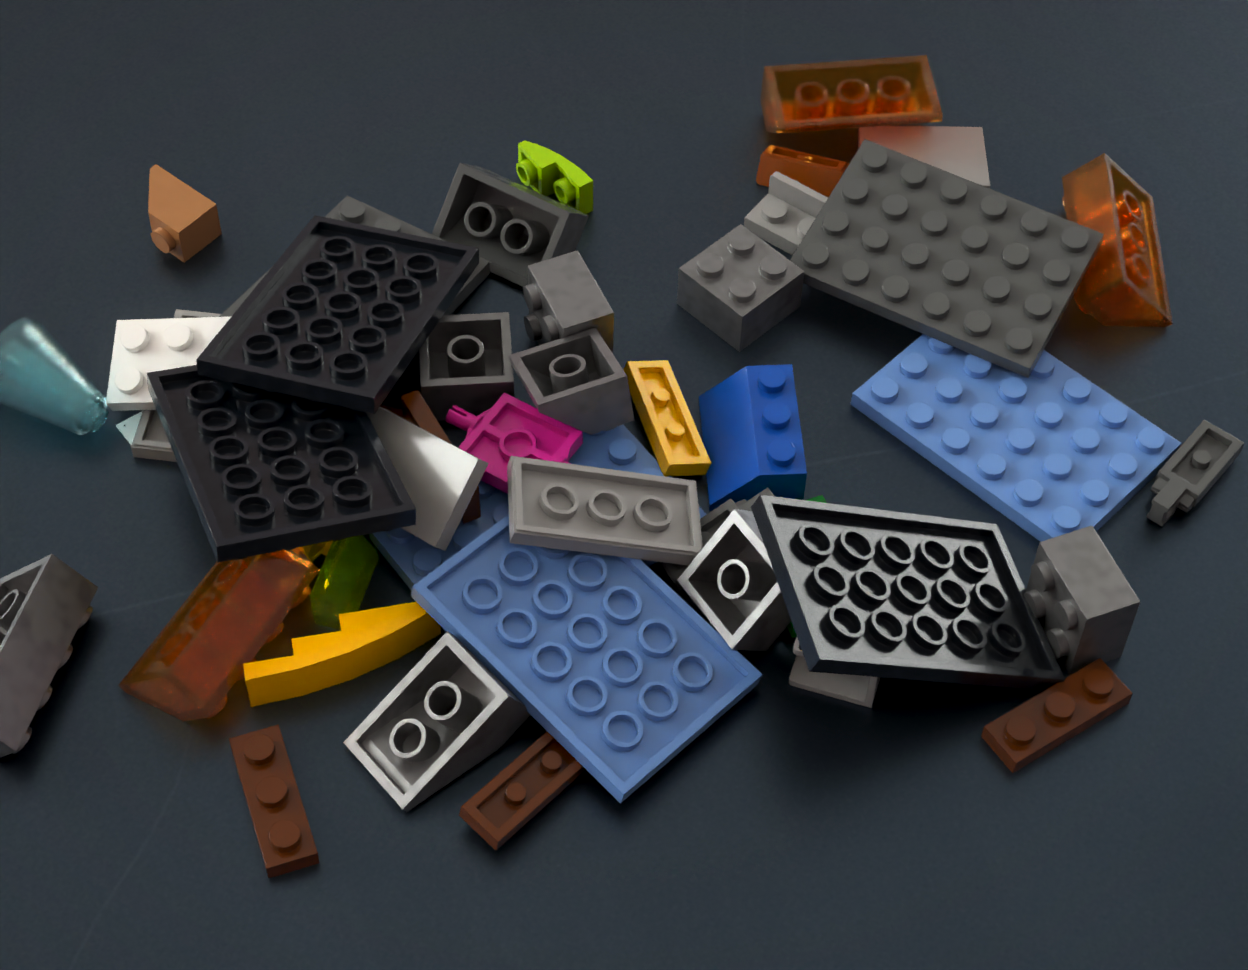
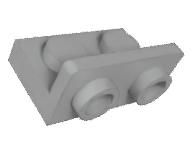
M775 171L769 179L768 194L744 218V227L759 238L793 255L828 197L801 184L797 180Z

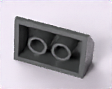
M459 163L432 235L448 242L479 248V256L490 261V272L524 287L528 285V265L576 250L589 215L483 167Z

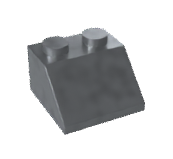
M596 327L509 355L512 367L539 413L590 435L601 431H609L619 425L634 421L627 375Z

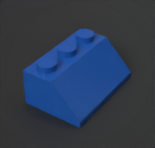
M792 364L745 366L698 397L702 442L711 461V465L706 473L709 511H713L729 499H732L735 503L743 499L748 501L766 488H769L776 497L804 500L807 470Z

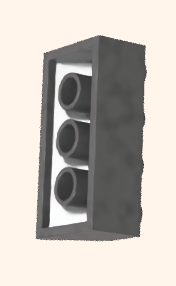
M53 554L0 579V757L19 752L28 742L32 733V728L29 725L36 711L41 709L50 698L53 691L50 683L56 671L71 656L73 646L70 643L76 631L87 622L93 610L90 603L98 587Z

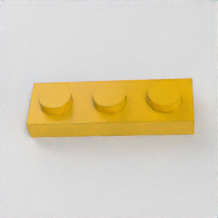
M627 361L624 372L628 378L630 395L665 477L706 475L711 461L669 361Z

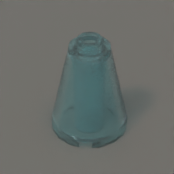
M27 317L21 318L10 324L0 334L1 404L78 435H84L89 431L94 433L101 428L109 414V411L106 409L105 395L41 323L34 319L32 321Z

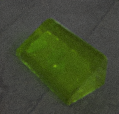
M363 535L332 542L310 594L313 617L317 625L341 630L339 614L359 610L379 560L378 552Z

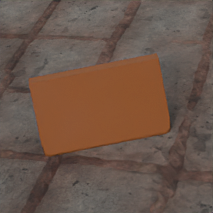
M770 145L761 154L756 182L759 185L769 187L770 176L777 171L829 197L849 164L845 161Z

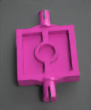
M505 392L490 409L482 412L480 415L475 416L459 408V406L453 405L446 416L447 423L467 432L466 438L458 448L489 463L481 481L507 494V465L511 456L569 463L571 457L583 444V431L539 413L537 408Z

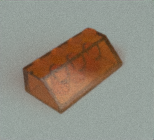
M927 55L764 66L760 101L766 131L778 134L942 122L943 114Z
M1103 153L1062 177L1064 190L1062 204L1067 213V219L1104 234L1102 245L1074 294L1075 302L1083 313H1089L1103 326L1167 327L1173 324L1153 197L1108 155Z
M298 547L292 550H281L250 556L240 560L216 562L118 686L124 692L182 721L214 717L227 704L229 697L226 694L234 683L245 677L243 663L257 661L255 656L262 646L271 642L280 634L284 628L282 620L291 608H295L308 597L311 592L309 584L320 570Z

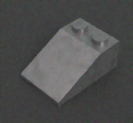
M447 631L343 743L402 810L408 812L497 751L528 719L530 714L526 711V706L454 635Z

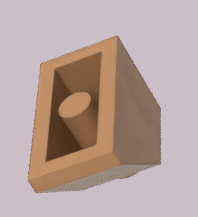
M157 164L150 168L148 215L152 229V241L160 251L171 253L185 263L222 234L217 204Z

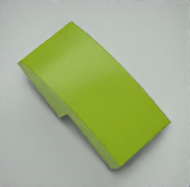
M526 140L518 143L516 171L519 179L525 186L530 185L534 191L545 196L555 193L562 204H567L569 207L587 214L593 211V180L583 170L562 155L541 145Z

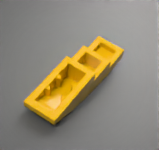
M417 602L339 614L341 631L292 638V656L243 663L250 706L254 707L304 696L355 679L401 658L440 635L441 626Z

